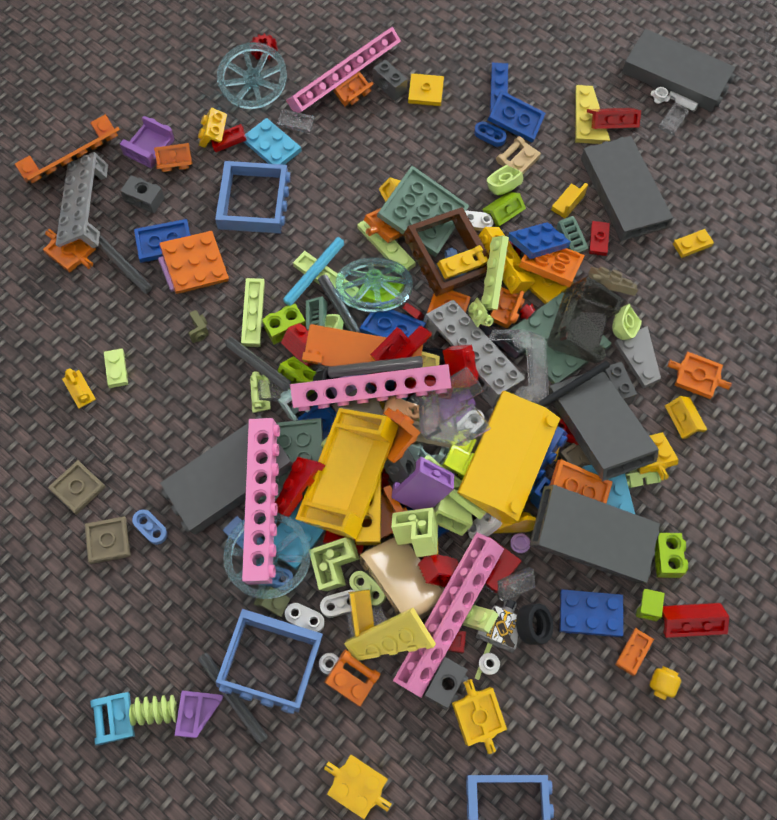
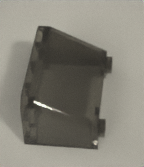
M589 276L572 284L563 295L547 346L555 351L594 364L603 361L606 353L605 348L600 345L608 318L619 313L622 298Z

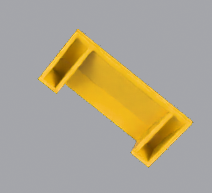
M502 391L457 493L503 524L518 522L560 418L543 406L507 391Z
M339 408L318 462L326 466L322 471H317L313 477L315 481L312 486L308 485L295 519L344 537L357 539L399 426L387 416Z

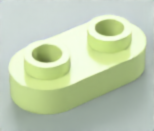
M356 571L351 575L349 583L354 591L369 589L373 606H379L384 603L386 596L372 577L363 571ZM361 578L364 579V584L362 586L358 584V581ZM375 592L379 593L378 599L373 598Z

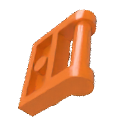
M345 649L324 683L361 707L371 688L379 679L380 673L365 666L352 657L351 653ZM344 664H349L368 677L366 682H362L342 668Z

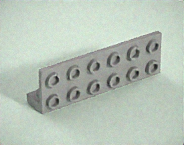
M95 152L71 161L67 165L56 238V246L58 247L78 239H82L92 248L99 245L100 231L88 222L94 174L101 180L107 178L108 164Z
M454 300L425 315L423 322L426 323L425 329L431 332L430 338L432 340L437 338L440 333L451 346L472 344L478 376L485 383L480 394L491 407L497 404L502 391H508L525 379L479 327H476L473 320Z

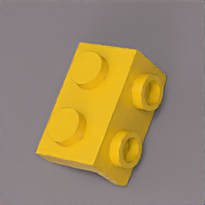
M211 107L207 115H203L201 120L203 127L198 134V138H200L199 146L205 148L210 140L219 143L222 141L227 117L226 113Z

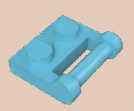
M129 692L90 701L91 708L94 710L96 738L94 740L96 746L135 737L134 726H131L129 719L131 705ZM107 705L110 726L109 735H105L102 706Z

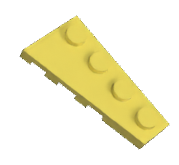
M576 85L575 143L602 144L605 141L609 142L610 138L607 129L591 128L593 114L587 113V109H600L593 86Z
M414 608L394 616L360 633V636L348 639L344 643L352 657L358 661L377 658L385 654L395 655L402 651H417L419 648L426 647V649H430L436 645Z

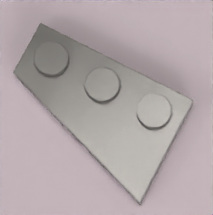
M648 326L640 329L634 338L628 340L617 339L614 344L643 389L660 381L661 376Z

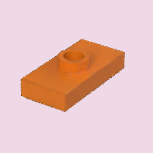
M635 628L615 665L630 675L635 676L654 639Z

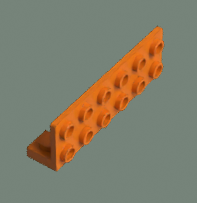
M105 114L90 122L98 135L97 139L40 170L30 155L14 165L26 183L29 181L34 183L42 178L41 174L46 173L49 175L57 170L56 166L61 164L63 167L73 161L72 157L76 156L78 159L88 152L87 149L91 148L94 150L101 146L103 140L108 142L118 136L119 127L114 129Z
M311 324L302 360L306 363L329 367L372 362L375 360L370 354L387 337ZM423 345L413 354L412 357L422 355ZM408 377L406 379L416 381L413 377Z

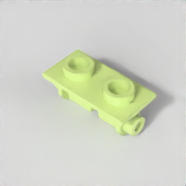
M476 298L469 306V316L476 327H479L480 324L491 326L494 322L492 316L487 313L479 298Z
M253 372L250 376L252 413L270 410L269 379L264 375H260V372Z
M635 469L625 473L629 488L644 485L642 478H645L646 484L661 482L657 472L640 474Z

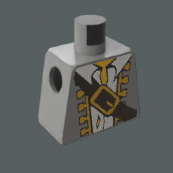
M505 599L502 608L494 605L492 610L499 615L489 633L479 630L476 638L513 653L518 640L517 614L514 613L517 603L511 599Z

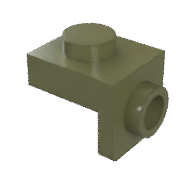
M194 310L189 313L196 327L188 333L192 343L200 342L209 336L206 326L208 323L203 314L199 315Z
M263 586L255 595L254 605L262 607L278 617H282L291 598L271 586Z

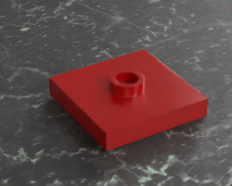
M504 548L485 585L497 593L518 568L522 560Z

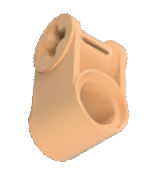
M396 396L388 397L389 400H386L383 411L384 413L388 407L393 411L398 409L413 421L419 419L423 414L419 405L401 398L396 399Z

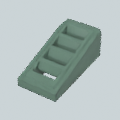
M574 216L558 222L557 231L562 233L571 242L568 249L578 253L589 249Z
M323 296L306 300L307 331H309L311 324L325 327L328 303Z

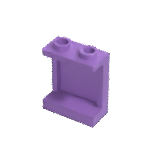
M143 116L142 127L129 142L123 139L120 147L123 155L152 169L157 163L154 147L169 146L175 139L172 129L168 125H163L153 118Z
M420 457L416 461L415 471L401 484L398 482L393 484L392 499L414 510L434 508L454 490V474Z

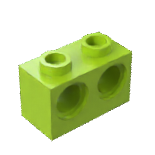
M296 304L285 306L282 310L270 313L262 319L264 329L273 345L282 341L288 327L297 323L306 327V321Z
M294 356L282 362L278 368V372L290 380L291 384L313 382V377L316 374L315 371ZM310 390L307 397L315 393L314 390Z
M659 533L654 549L656 578H681L688 571V561L684 556L686 542L683 540L682 533ZM666 542L672 543L674 549H670ZM668 562H673L676 565V569H672Z

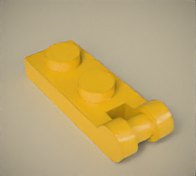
M479 245L471 250L442 259L437 265L446 280L487 264L488 259L486 256L484 257L483 249Z

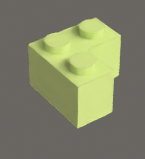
M433 507L392 514L391 528L397 545L412 543L416 557L437 555L438 523Z
M348 537L309 550L318 588L322 591H330L345 586L346 583L341 565L359 560L355 541Z

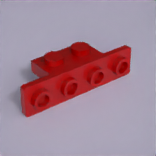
M419 326L407 337L397 327L370 355L375 361L412 357L432 334L424 327ZM369 382V383H371L375 388H377V386H376L375 383Z

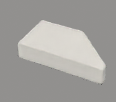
M670 91L668 95L670 99L675 100L679 105L692 111L699 104L673 91Z

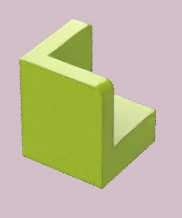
M644 589L641 606L637 608L636 617L658 621L662 617L665 593Z

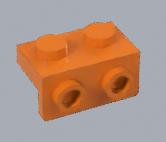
M358 71L334 88L333 91L344 107L349 104L352 106L359 101L358 97L361 95L365 97L372 91L370 88L374 83H368L361 72Z
M189 143L154 147L157 169H161L162 172L172 171V167L177 166L179 170L188 169L189 165L193 164Z
M501 287L498 310H491L490 312L494 323L507 329L512 323H516L519 317L517 311L521 309L525 301L523 299L524 291L521 290L518 294H511L508 289Z

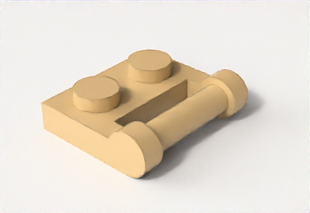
M518 136L503 154H499L496 157V161L501 166L508 165L524 174L540 158L541 153L527 144L522 137ZM520 148L521 151L511 161H508L507 158L516 149Z

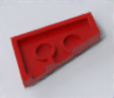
M297 457L288 478L283 484L282 491L275 501L278 508L277 514L289 518L302 500V492L308 485L312 486L315 481L313 477L318 470L322 471L326 465L318 461Z

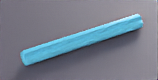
M337 237L283 298L285 304L291 306L344 246L343 239Z

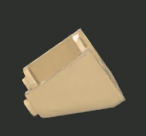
M395 537L360 555L361 566L365 572L369 570L370 577L374 578L393 606L396 615L411 608L415 609L421 620L431 614L445 588L425 583L426 580H424L423 573H421L418 566L421 560L419 557H416L411 547L412 543L397 545Z

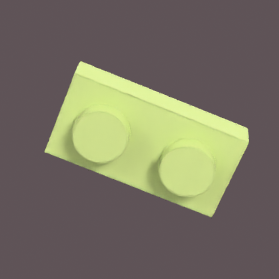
M123 348L105 351L104 358L108 387L128 385Z
M473 605L462 625L489 633L499 615L494 610Z

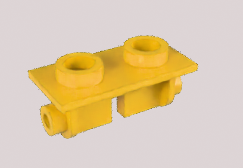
M67 369L62 380L77 407L80 409L95 401L96 398L80 370Z

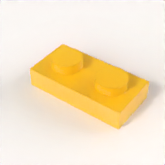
M706 229L674 240L673 246L680 257L683 258L712 247L714 242Z

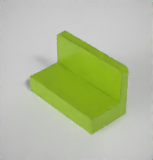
M508 192L482 210L484 213L491 214L496 226H501L525 210L526 207L520 193Z

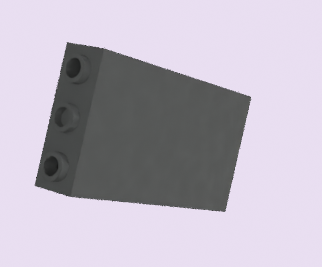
M645 28L626 59L622 73L653 87H664L668 90V93L673 91L699 103V107L712 112L715 106L718 107L723 99L721 95L726 94L729 88L727 84L732 83L735 74H733L735 66Z
M631 136L621 137L609 142L605 141L594 146L590 145L583 149L581 161L620 241L669 228L673 216Z
M604 371L552 402L602 481L657 462L658 447ZM581 375L550 385L549 395Z
M259 415L255 419H262V417ZM249 423L160 482L163 490H161L162 494L173 503L171 508L177 516H181L183 520L181 525L186 532L190 531L195 535L246 501ZM263 438L260 444H265L268 438ZM278 440L279 456H276V463L279 467V474L276 476V480L290 471L293 465ZM263 457L260 460V464H264L268 457ZM267 476L262 477L259 480V484L265 483Z
M549 485L544 486L529 546L635 583H647L651 574L652 559L655 556L654 549L659 536L660 523L565 488Z

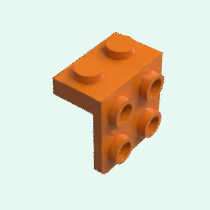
M388 407L383 414L399 426L387 459L395 463L403 457L404 452L417 440V436L421 432L413 426L414 421L406 414L404 415L398 409L393 411Z
M390 485L383 488V495H381V539L393 534L391 528L392 514L408 511L405 506H401L400 502L392 499L393 489ZM364 519L362 523L363 527H369L372 524V521L370 519Z

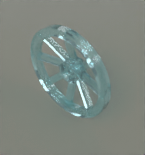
M245 43L234 47L223 57L218 67L217 81L222 94L229 102L241 108L256 109L272 103L280 96L286 85L287 69L282 56L274 48L263 43ZM248 51L263 52L256 68L252 67ZM242 53L248 68L246 71L231 62ZM268 55L272 56L279 64L260 73ZM229 67L244 78L224 80L225 70ZM281 72L278 84L263 80V78L274 73ZM246 84L236 97L226 88V86ZM261 85L273 89V91L266 97L261 98L258 86ZM253 87L256 100H242L249 89Z
M371 257L355 260L344 266L336 277V292L339 298L350 307L367 312H382L399 307L409 299L413 289V279L410 272L401 264L385 258ZM374 266L385 267V269L380 271L374 269ZM368 267L369 271L362 272L357 271V269ZM395 271L398 274H400L402 278L385 275ZM348 275L361 277L359 279L343 283L344 279ZM387 282L406 284V287L400 293ZM364 284L354 297H351L345 291V289ZM383 287L396 298L382 302L379 289ZM368 289L374 290L376 303L360 301V299Z
M280 513L274 516V524L277 521L294 530L276 546V556L273 557L276 573L285 585L276 589L265 590L266 584H259L258 589H254L241 581L243 570L237 574L235 573L232 555L243 556V549L234 548V545L244 531L245 519L233 529L226 541L224 566L227 575L240 591L249 596L260 599H272L283 596L296 588L308 571L311 560L309 540L302 527L296 521ZM261 516L258 519V523L265 521L266 516ZM299 536L303 555L278 554ZM258 538L257 545L263 544ZM264 557L258 558L256 566L264 563ZM277 562L302 563L296 575L290 580Z

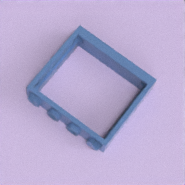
M225 161L215 218L217 228L220 230L281 233V228L285 224L283 212L287 211L285 197L289 196L287 183H290L291 172H288L287 165ZM233 175L280 178L275 219L227 216Z
M242 609L218 674L216 686L220 692L225 694L234 692L240 694V698L248 701L257 699L264 706L273 707V705L282 707L281 710L286 713L293 714L294 711L299 713L323 634ZM246 624L313 645L295 702L226 681Z
M548 775L466 776L467 820H478L477 783H540L542 820L554 818L553 804L549 802V795H552V782L548 780Z

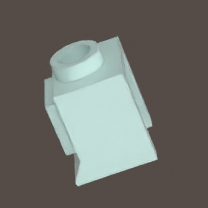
M288 389V391L281 393V398L278 399V402L284 409L287 417L296 421L298 419L295 414L299 411L298 408H293V404L290 407L287 405L292 400L291 390Z

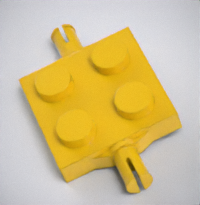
M662 432L650 435L659 449L657 462L637 470L640 474L657 472L661 480H666L669 475L665 469L678 465V458Z
M472 679L464 681L467 695L453 702L452 706L465 744L471 746L478 742H484L487 754H492L496 752L492 738L498 733L507 730L494 689L489 687L482 691H476Z
M353 755L349 756L345 765L340 769L330 762L326 764L327 766H325L324 770L335 776L333 785L327 795L363 819L366 818L370 809L375 805H378L386 812L389 810L387 806L390 807L392 803L381 797L382 789L388 778Z

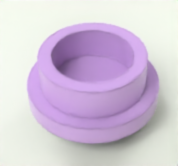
M517 533L511 538L510 546L516 553H525L530 548V539L527 535Z

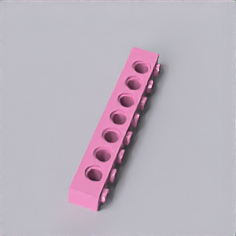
M391 27L288 98L286 101L296 115L401 42L394 28Z
M446 364L290 384L293 408H298V411L310 410V406L318 405V409L330 407L329 403H337L338 406L349 405V401L357 400V404L367 403L369 398H376L377 401L389 400L388 396L396 395V399L407 398L408 393H416V396L428 395L427 391L435 390L436 394L446 393L447 388H451L449 365ZM427 375L435 377L436 382L433 386L425 384L424 379ZM408 377H413L416 380V386L412 389H408L404 384ZM394 380L397 384L396 389L388 391L385 388L386 381ZM369 382H373L377 386V390L373 394L366 391V385ZM349 385H354L357 388L355 396H349L346 393V388ZM330 387L337 390V396L334 399L327 396V390ZM310 390H315L318 394L315 401H310L307 397Z
M273 418L249 419L242 581L248 585L272 584V578H275L276 568L273 565V557L276 556V545L273 543L274 536L277 535L274 516H277L278 512L277 504L275 503V496L278 495V485L275 483V480L279 474L276 456H279L277 437L280 436V427ZM263 438H268L265 444H260ZM263 457H268L264 464H260V460ZM267 476L266 482L259 484V480ZM262 496H266V501L258 504L259 499ZM261 516H266L265 522L258 524V519ZM265 536L264 543L257 545L258 538ZM264 557V563L256 566L257 559Z
M476 532L424 624L436 645L434 648L426 649L425 647L409 652L393 679L394 682L421 698L504 550L492 538Z

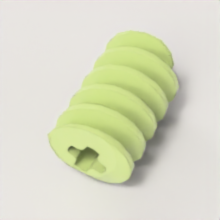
M162 695L160 702L157 701L156 696H153L151 703H149L148 697H144L143 703H140L139 697H136L134 704L130 705L129 719L131 726L136 725L137 722L139 725H144L146 721L148 725L154 723V720L157 724H161L163 719L168 724L172 718L177 723L178 711L174 695L170 696L169 701H166L165 695Z

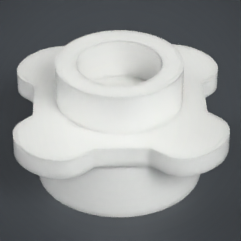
M658 87L656 90L651 91V96L654 97L656 104L670 100L668 90L664 87Z

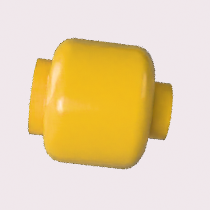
M662 666V669L657 668L649 684L650 688L655 690L653 695L664 700L667 697L674 698L681 684V679L678 677L679 673L665 666Z

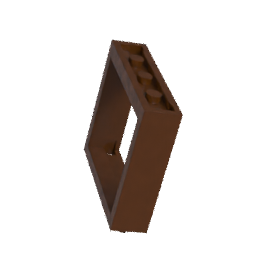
M463 207L409 225L403 233L406 239L405 242L409 245L414 259L417 260L420 266L421 273L426 277L429 287L432 288L436 297L486 278L487 264L479 267L476 271L444 282L418 235V232L453 221L467 249L471 250L481 245L484 257L486 256L489 259V255Z

